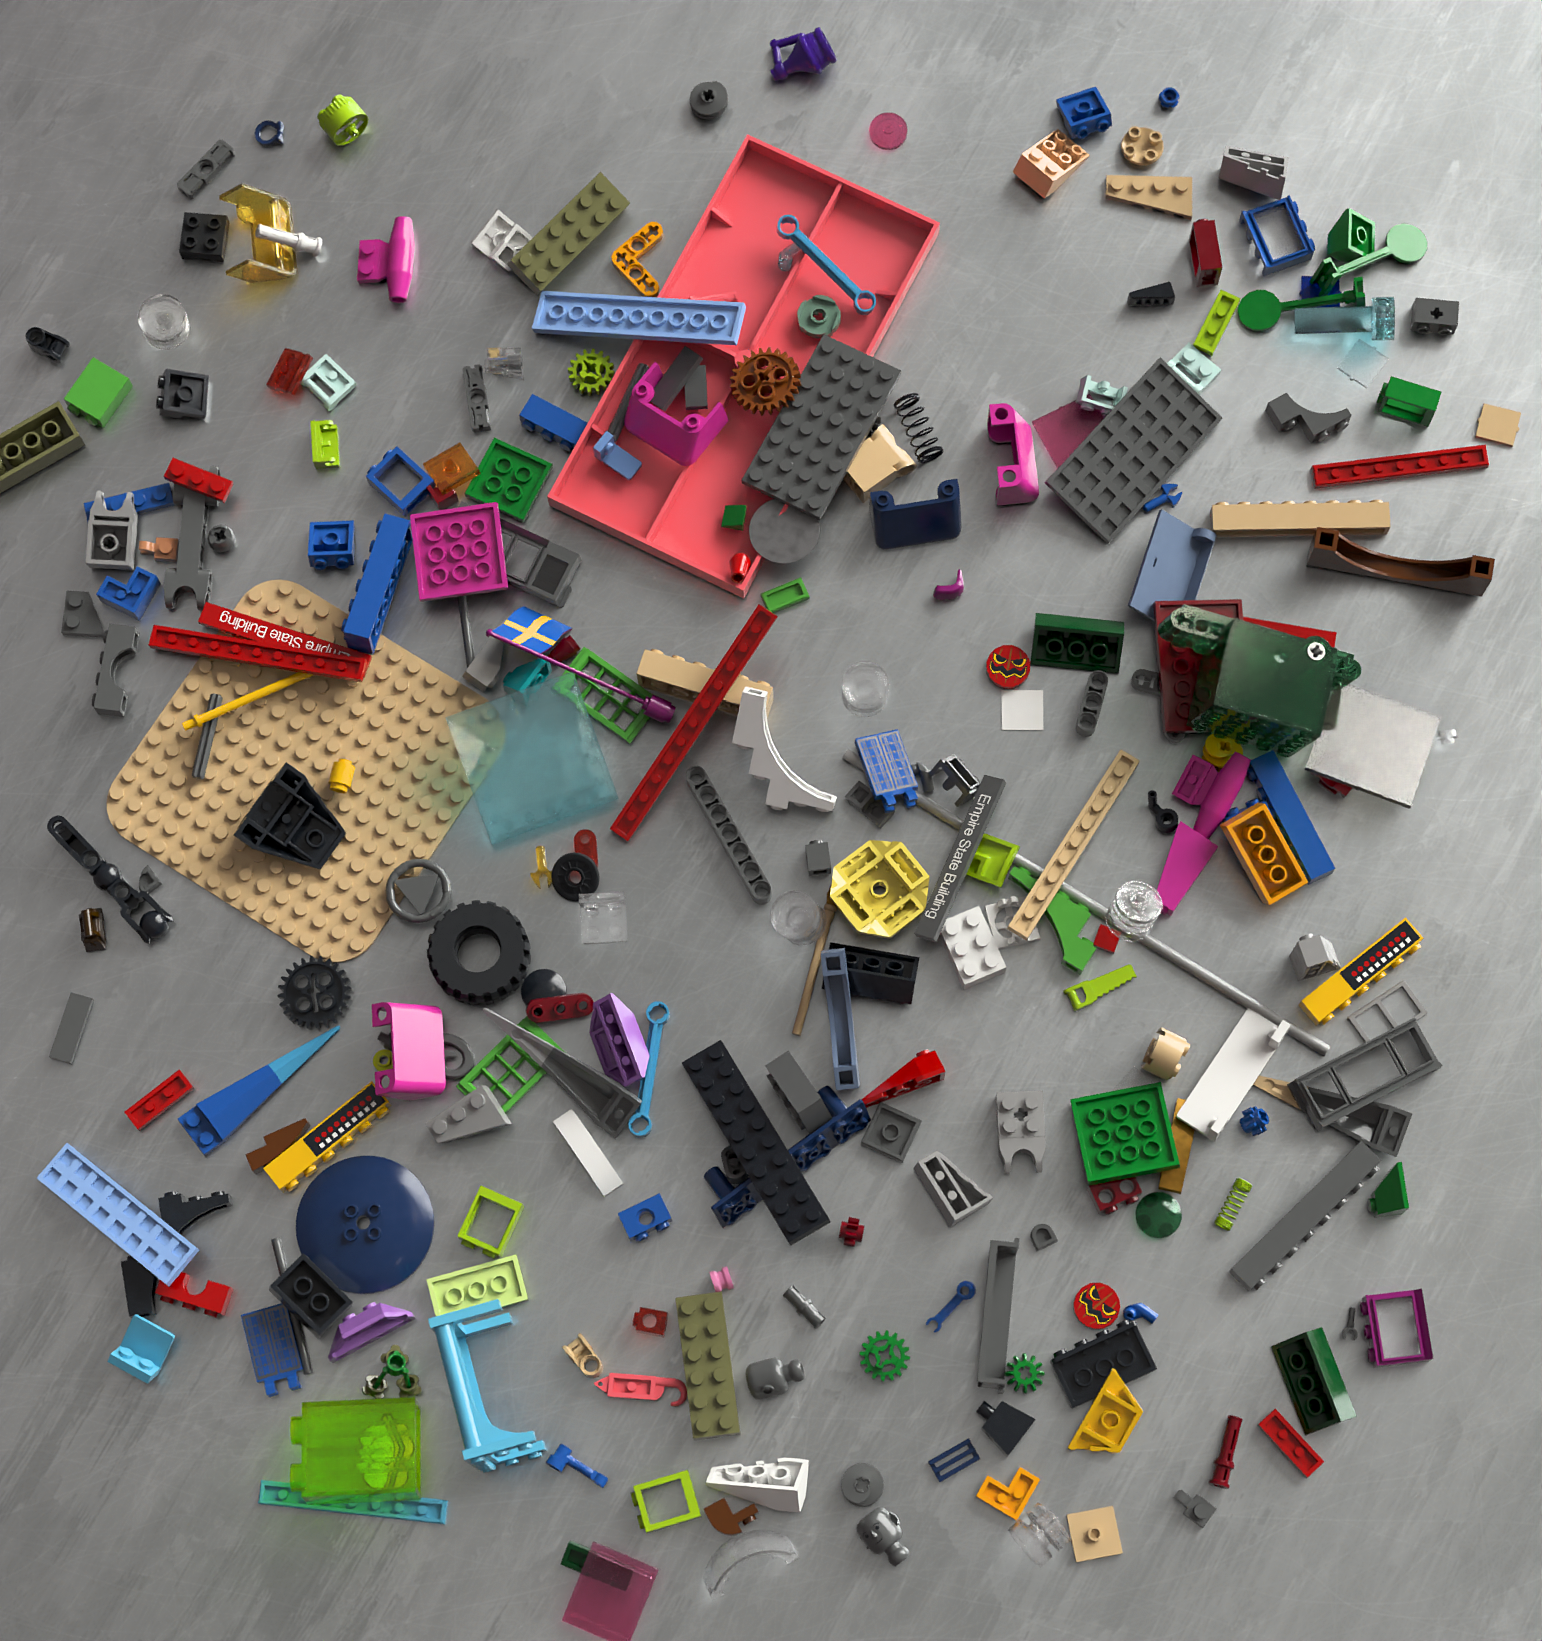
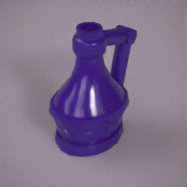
M820 27L815 28L814 32L808 34L799 33L780 40L773 39L770 41L774 67L770 72L775 81L784 80L788 77V74L801 71L819 75L830 63L833 64L838 61ZM795 44L789 57L782 63L780 48Z

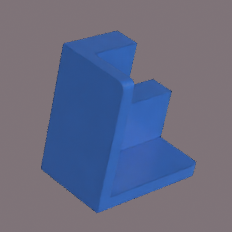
M137 566L126 585L106 576L96 595L103 604L140 621L161 583L156 575Z

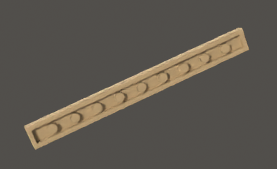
M1120 749L1008 925L1007 929L1027 941L1140 760Z

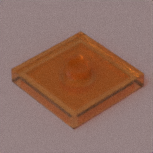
M460 442L423 463L425 470L434 480L442 495L481 474Z

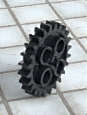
M310 956L308 963L304 958H301L302 965L299 966L294 962L293 966L295 969L293 971L286 969L289 976H281L285 985H278V988L284 991V993H280L277 996L279 999H284V1001L279 1005L281 1008L287 1007L283 1012L286 1016L292 1014L289 1019L291 1022L298 1019L297 1025L299 1027H302L306 1022V1028L309 1030L312 1024L315 1025L317 1030H320L321 1023L328 1028L329 1020L337 1023L335 1016H344L341 1012L342 1008L349 1009L345 1001L352 1000V998L346 993L351 992L352 988L345 985L350 982V979L343 978L346 974L345 970L338 972L340 965L336 963L332 966L330 958L325 963L322 956L318 958L317 962L313 956ZM313 973L316 974L315 987L319 991L318 993H316L318 1012H314L315 999L310 994L314 992V986L312 981ZM328 975L331 977L329 984H320L323 976ZM302 978H307L308 984L303 988H299L298 981ZM325 998H332L331 1006L327 1008L322 1007V1001ZM304 1000H309L310 1006L306 1010H300V1003Z

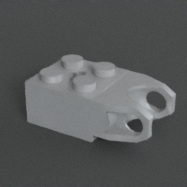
M97 490L88 520L85 564L90 568L134 570L138 515L134 506V494L132 492H127L120 509L110 511L106 508L104 493ZM111 541H113L115 543V546L112 549H109L107 545H111Z
M1043 1091L996 1093L998 1151L1004 1164L1005 1174H1010L1011 1172L1010 1165L1013 1156L1021 1152L1030 1155L1036 1166V1173H1042V1158L1046 1149ZM1021 1112L1026 1117H1024L1023 1121H1018V1118H1015L1014 1115Z

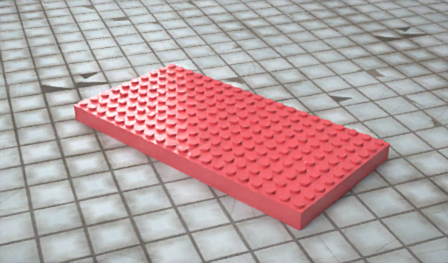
M747 134L658 295V298L687 299L691 295L699 298L736 291L738 302H743L746 306L737 346L634 339L547 496L549 506L744 599L765 560L751 543L749 536L750 521L760 506L774 498L742 484V478L780 412L775 408L772 415H770L768 410H765L763 416H761L759 410L752 414L750 408L745 411L743 405L739 406L730 388V385L733 384L730 377L735 376L732 369H739L737 361L744 363V355L750 358L751 351L759 354V348H762L764 353L770 347L772 353L778 348L781 354L787 352L788 358L793 357L794 362L798 365V371L802 374L821 338L810 337L800 330L797 312L803 301H808L816 295L830 297L840 309L841 322L831 338L873 357L939 235L940 223ZM782 216H794L799 222V230L862 291L867 290L874 294L876 305L870 314L861 315L857 313L853 306L854 301L791 239H783L778 235L777 223ZM794 223L780 224L781 230L787 234L793 233L796 228ZM862 298L857 300L858 306L861 309H870L873 304L871 299ZM719 299L714 301H725V299ZM822 313L813 316L818 321L824 319ZM686 346L703 358L699 365H706L708 409L686 410L684 385L664 413L681 423L690 414H699L706 418L717 403L720 402L729 421L699 458L690 466H682L628 432L624 424L615 444L642 462V466L633 478L627 480L594 456L593 447L603 434L608 431L638 364L643 363L650 368L656 362L664 376L679 353ZM767 366L761 367L760 370L765 369ZM781 376V377H779L777 380H781V379H783L785 376ZM754 382L749 383L747 386H752ZM771 393L765 394L764 397L770 396ZM784 504L779 515L786 512L788 505ZM725 505L747 506L743 531L721 527ZM743 553L749 557L751 567L744 581L737 584L731 579L729 561L735 554Z

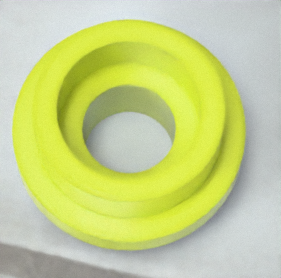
M383 1049L374 1055L373 1065L378 1071L393 1069L391 1051ZM382 1057L388 1058L386 1064L380 1063Z

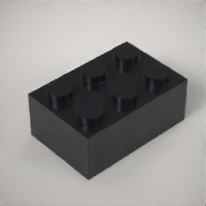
M304 1253L269 1287V1291L317 1339L353 1304V1301Z

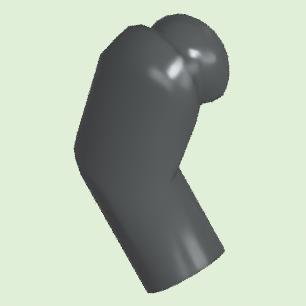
M916 762V764H912L914 776L919 775L921 778L923 792L934 790L933 780L929 775L930 771L922 763Z

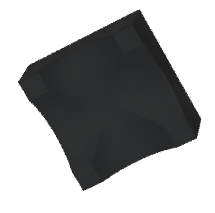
M184 212L179 247L181 258H201L224 262L226 239L230 224L227 215Z

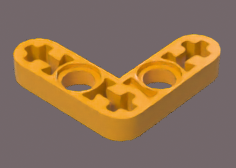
M658 222L646 224L618 247L611 256L614 268L642 297H657L660 292L658 282L637 261L662 240L663 228ZM650 230H657V235H650ZM634 242H641L644 245L638 251L633 250L631 246ZM617 257H625V262L628 265V267L626 268V265L622 261L618 262ZM632 270H639L642 273L638 279L631 278L629 274ZM644 280H645V283H646V285H647L648 287L651 288L652 286H654V287H653V289H654L653 292H651V291H647V292H646V286L643 284V281H644Z

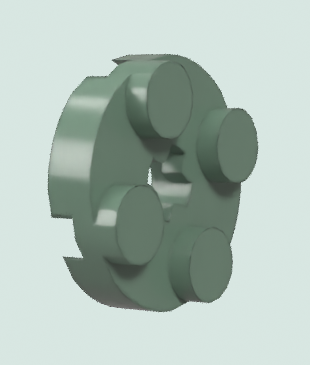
M816 295L808 301H803L797 312L799 328L803 333L813 338H822L823 334L831 337L841 322V312L836 302L824 295ZM822 313L824 319L818 321L813 316Z

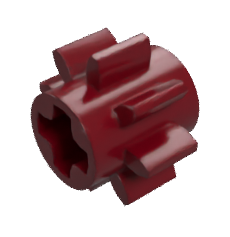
M849 1217L848 1222L842 1221L839 1238L844 1239V1245L854 1247L855 1242H862L865 1226L859 1225L860 1219Z

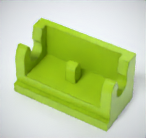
M332 420L310 421L312 457L315 468L340 467L337 424H333Z

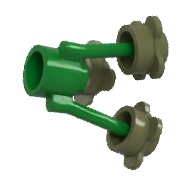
M392 1345L387 1353L381 1355L380 1360L382 1363H386V1366L383 1367L379 1376L368 1375L365 1378L366 1385L362 1388L364 1395H370L375 1397L376 1400H382L384 1397L383 1391L388 1386L384 1377L389 1373L392 1376L403 1375L396 1382L397 1387L400 1389V1398L406 1399L408 1396H417L422 1392L421 1387L418 1385L419 1377L408 1374L409 1370L405 1365L408 1363L409 1358L403 1354L398 1345Z

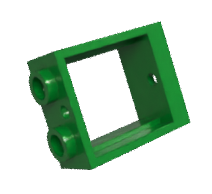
M1391 376L1389 382H1384L1376 402L1380 404L1378 412L1429 427L1442 392Z

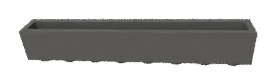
M1361 1141L1229 1272L1248 1292L1253 1287L1258 1290L1266 1282L1263 1277L1269 1271L1274 1274L1283 1265L1280 1260L1285 1255L1290 1258L1299 1249L1296 1244L1302 1239L1306 1242L1315 1233L1312 1229L1318 1223L1321 1226L1332 1217L1329 1212L1334 1207L1339 1210L1348 1201L1345 1196L1350 1191L1355 1194L1364 1185L1361 1180L1366 1175L1371 1178L1380 1169L1377 1165L1382 1160Z

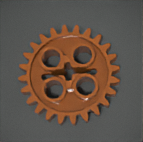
M770 347L764 353L762 348H759V354L751 351L750 358L745 355L743 356L744 363L737 361L739 369H732L735 375L730 377L733 383L730 385L733 397L737 399L736 401L739 406L743 405L745 411L750 408L752 414L759 410L761 416H763L765 410H768L769 414L772 415L775 408L778 412H781L780 406L788 407L787 400H795L792 394H799L797 387L801 386L799 379L801 374L798 371V365L794 362L793 357L788 358L787 352L781 354L778 348L774 353H772ZM767 366L765 369L760 370L761 367ZM785 376L783 379L777 380L779 377ZM754 382L752 386H747L749 383ZM771 393L770 396L764 397L765 394Z

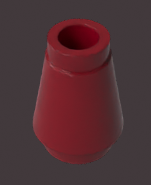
M571 635L567 638L564 636L547 656L561 663L577 655L581 648Z

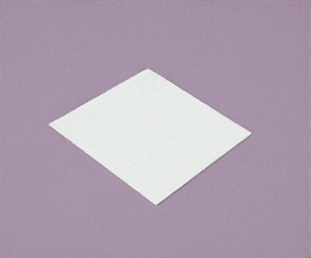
M1001 690L1002 730H1044L1043 690Z

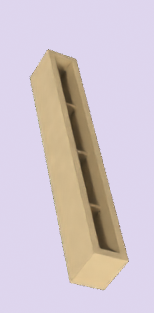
M1330 500L1325 503L1305 501L1304 503L1297 504L1293 501H1284L1281 504L1264 501L1259 504L1239 502L1228 505L1227 502H1218L1212 505L1210 510L1211 531L1216 533L1217 537L1314 536L1317 527L1338 530L1341 535H1384L1390 529L1389 502H1383L1382 500H1371L1370 502L1351 500L1347 503H1339L1336 500Z

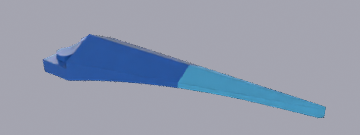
M340 1026L332 1028L204 1099L179 1117V1123L202 1154L206 1156L222 1145L300 1066L340 1030Z

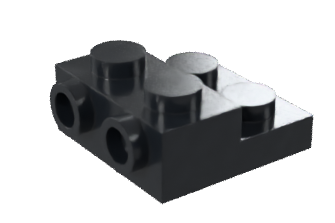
M165 369L163 375H159L157 388L161 389V396H157L156 409H160V415L175 418L189 416L205 419L209 375Z

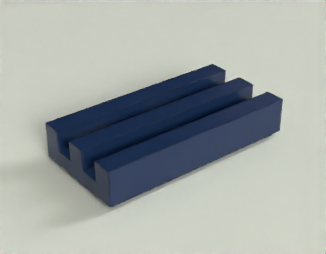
M968 1438L931 1459L928 1463L940 1483L981 1458ZM964 1446H968L969 1449L936 1467L935 1463ZM972 1453V1459L941 1476L939 1473L941 1470Z

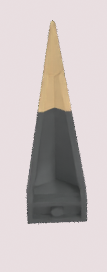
M1258 1076L1253 1084L1254 1086L1300 1109L1287 1086L1290 1082ZM1307 1087L1322 1116L1345 1105L1344 1100L1338 1093ZM1372 1102L1329 1125L1360 1142L1362 1141L1373 1149L1397 1157L1412 1113L1391 1105ZM1304 1107L1300 1109L1301 1111L1307 1113Z

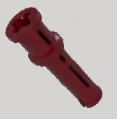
M1228 1415L1220 1453L1213 1462L1215 1468L1212 1479L1209 1480V1484L1223 1489H1229L1230 1487L1228 1481L1231 1470H1234L1235 1467L1232 1460L1243 1421L1240 1417Z

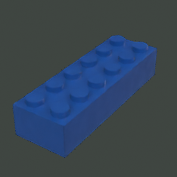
M384 514L382 521H378L376 527L377 537L371 541L369 547L371 554L369 559H365L362 572L364 574L362 579H358L355 592L357 594L355 599H351L348 611L350 613L348 619H344L341 628L348 648L374 655L413 542L410 520L389 514Z

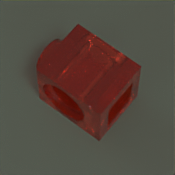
M640 1307L639 1312L634 1314L633 1326H636L637 1333L664 1337L669 1314L665 1311ZM648 1316L656 1318V1324L652 1328H647L643 1324L644 1319Z

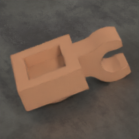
M156 537V543L139 541L140 554H153L155 561L177 562L179 540L177 538Z

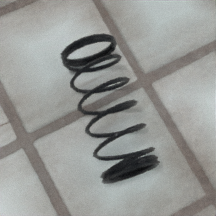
M910 393L896 400L893 406L897 410V415L903 417L901 424L908 427L906 435L913 437L910 445L917 447L915 456H917L918 462H930L941 456L944 449L941 446H935L917 455L920 447L931 445L938 441V438H931L918 446L912 444L916 437L926 435L932 432L934 428L928 427L916 435L908 434V430L911 427L921 425L929 420V417H923L911 425L903 424L906 417L916 415L925 409V407L921 406L913 409L906 415L899 414V410L909 408L919 401L920 396L918 393ZM905 399H908L900 406H897L900 402L904 401ZM939 450V451H937L936 453H933V454H930V455H926V454H928V453H930V452Z

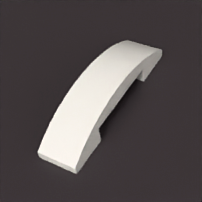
M572 1109L553 1121L604 1197L623 1185L605 1155Z

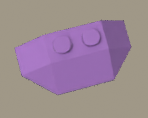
M610 993L593 1003L592 1009L594 1010L589 1033L605 1075L627 1087L645 1077L650 1055L634 1014L613 993Z
M370 1303L363 1308L362 1313L356 1316L353 1313L342 1319L343 1323L337 1327L328 1358L330 1362L335 1363L416 1318L412 1312L383 1303Z

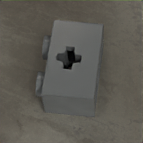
M1415 298L1412 305L1411 330L1423 334L1437 332L1444 336L1454 334L1458 326L1459 301Z

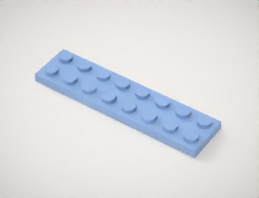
M68 1143L63 1146L37 1177L40 1182L168 1287L199 1252V1249Z

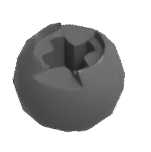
M226 525L214 526L209 531L208 544L217 552L229 551L234 546L235 534ZM223 535L225 536V540L221 539L218 541V537L222 538Z

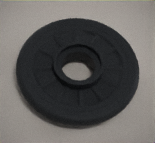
M574 852L563 855L556 861L551 873L554 889L561 897L569 901L577 902L588 899L595 893L599 885L600 876L596 864L591 858L581 853ZM572 871L580 873L581 880L579 883L571 881L570 873Z

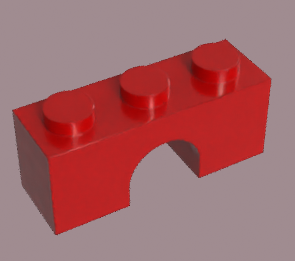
M181 1272L169 1287L159 1280L155 1294L161 1296L160 1301L173 1304L174 1301L183 1303V1308L195 1311L197 1307L205 1310V1315L217 1318L218 1314L225 1316L234 1290L229 1286L208 1280L205 1289L200 1294L191 1295L187 1289L190 1276L184 1272Z

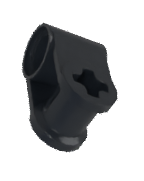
M39 327L30 328L25 335L32 351L56 363L61 362V356L65 348L70 345V342L65 338ZM36 337L42 338L38 343H33Z

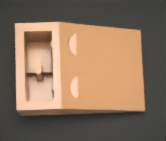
M1057 129L1022 153L1013 173L1045 199L1055 192L1089 157V154L1068 138L1066 134Z

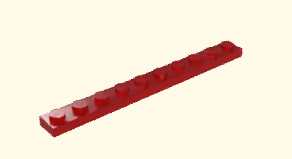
M159 625L153 626L148 644L153 649L356 682H363L367 666V660L364 658Z

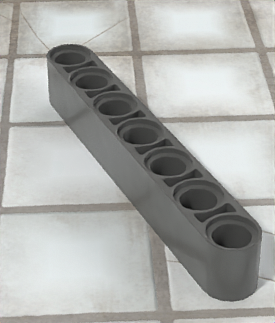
M700 766L690 767L686 772L687 785L750 896L757 904L763 905L768 903L772 896L771 886L705 770ZM699 774L702 776V779L699 782H693L690 780L691 776ZM705 793H710L713 795V798L710 801H704L701 799V796ZM715 812H721L724 814V817L721 820H715L712 818V815ZM726 831H732L735 834L732 839H725L722 835ZM737 850H743L746 853L743 858H736L733 854ZM747 869H754L757 872L754 877H747L744 873ZM759 888H764L768 891L763 897L755 894Z

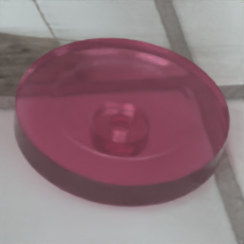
M895 113L879 114L870 124V139L881 149H896L907 138V124L901 116Z

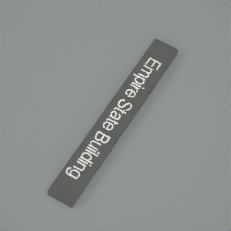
M984 775L914 934L917 937L937 942L1006 785L1004 779Z

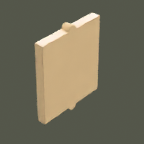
M1484 403L1481 415L1477 419L1478 427L1475 437L1513 447L1516 433L1519 431L1518 424L1521 412Z

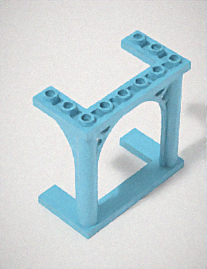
M499 1299L428 1319L430 1328L435 1332L464 1443L465 1450L462 1451L464 1460L477 1470L483 1471V1473L496 1470V1465L505 1463L506 1466L517 1464L519 1459L528 1456V1460L539 1458L542 1456L541 1452L546 1451L544 1441H537L534 1431L513 1433L501 1430L491 1424L484 1410L466 1337L513 1324L510 1313L463 1325L462 1322L503 1311Z

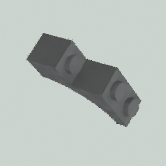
M1288 393L1268 402L1265 410L1279 432L1283 429H1292L1298 422L1311 443L1316 440L1319 442L1325 440L1330 436L1329 433L1335 430L1339 432L1349 425L1348 423L1352 416L1347 408L1334 413H1317L1307 410L1293 401Z

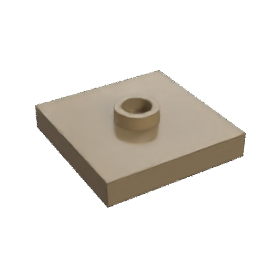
M1113 1506L1066 1515L1076 1562L1123 1553Z

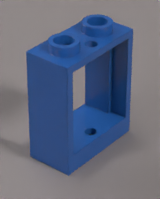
M397 446L393 450L387 451L383 456V460L378 465H373L366 475L368 483L404 517L411 513L429 495L427 486L431 485L433 489L436 488L434 480ZM398 459L422 479L401 501L378 480Z

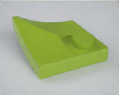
M984 833L966 875L1002 888L1020 846Z

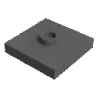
M879 1102L861 1144L903 1163L922 1120Z

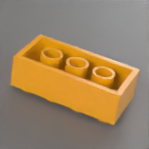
M1258 802L1220 824L1262 903L1271 905L1308 883L1265 803Z

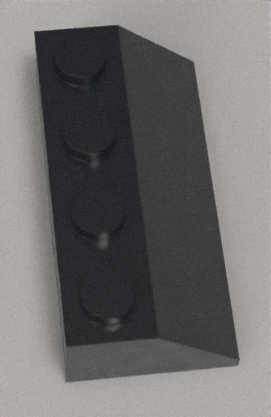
M830 942L829 950L845 948L851 995L871 997L876 1000L895 1001L899 1004H912L920 957ZM824 979L822 982V989H825Z

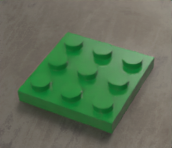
M493 438L465 491V496L481 504L497 502L499 512L524 523L553 468V464L497 438Z

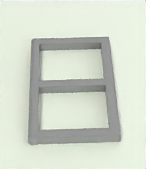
M1405 980L1347 1017L1365 1043L1370 1041V1039L1355 1020V1017L1376 1004L1393 1028L1397 1027V1023L1384 1007L1381 1000L1401 987L1420 1012L1413 1018H1416L1417 1021L1427 1014Z

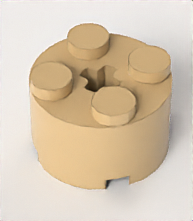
M1160 1027L1156 1032L1160 1036L1157 1040L1152 1039L1143 1058L1145 1064L1141 1065V1068L1164 1080L1176 1077L1181 1067L1178 1062L1182 1056L1185 1057L1190 1044L1186 1043L1187 1040Z

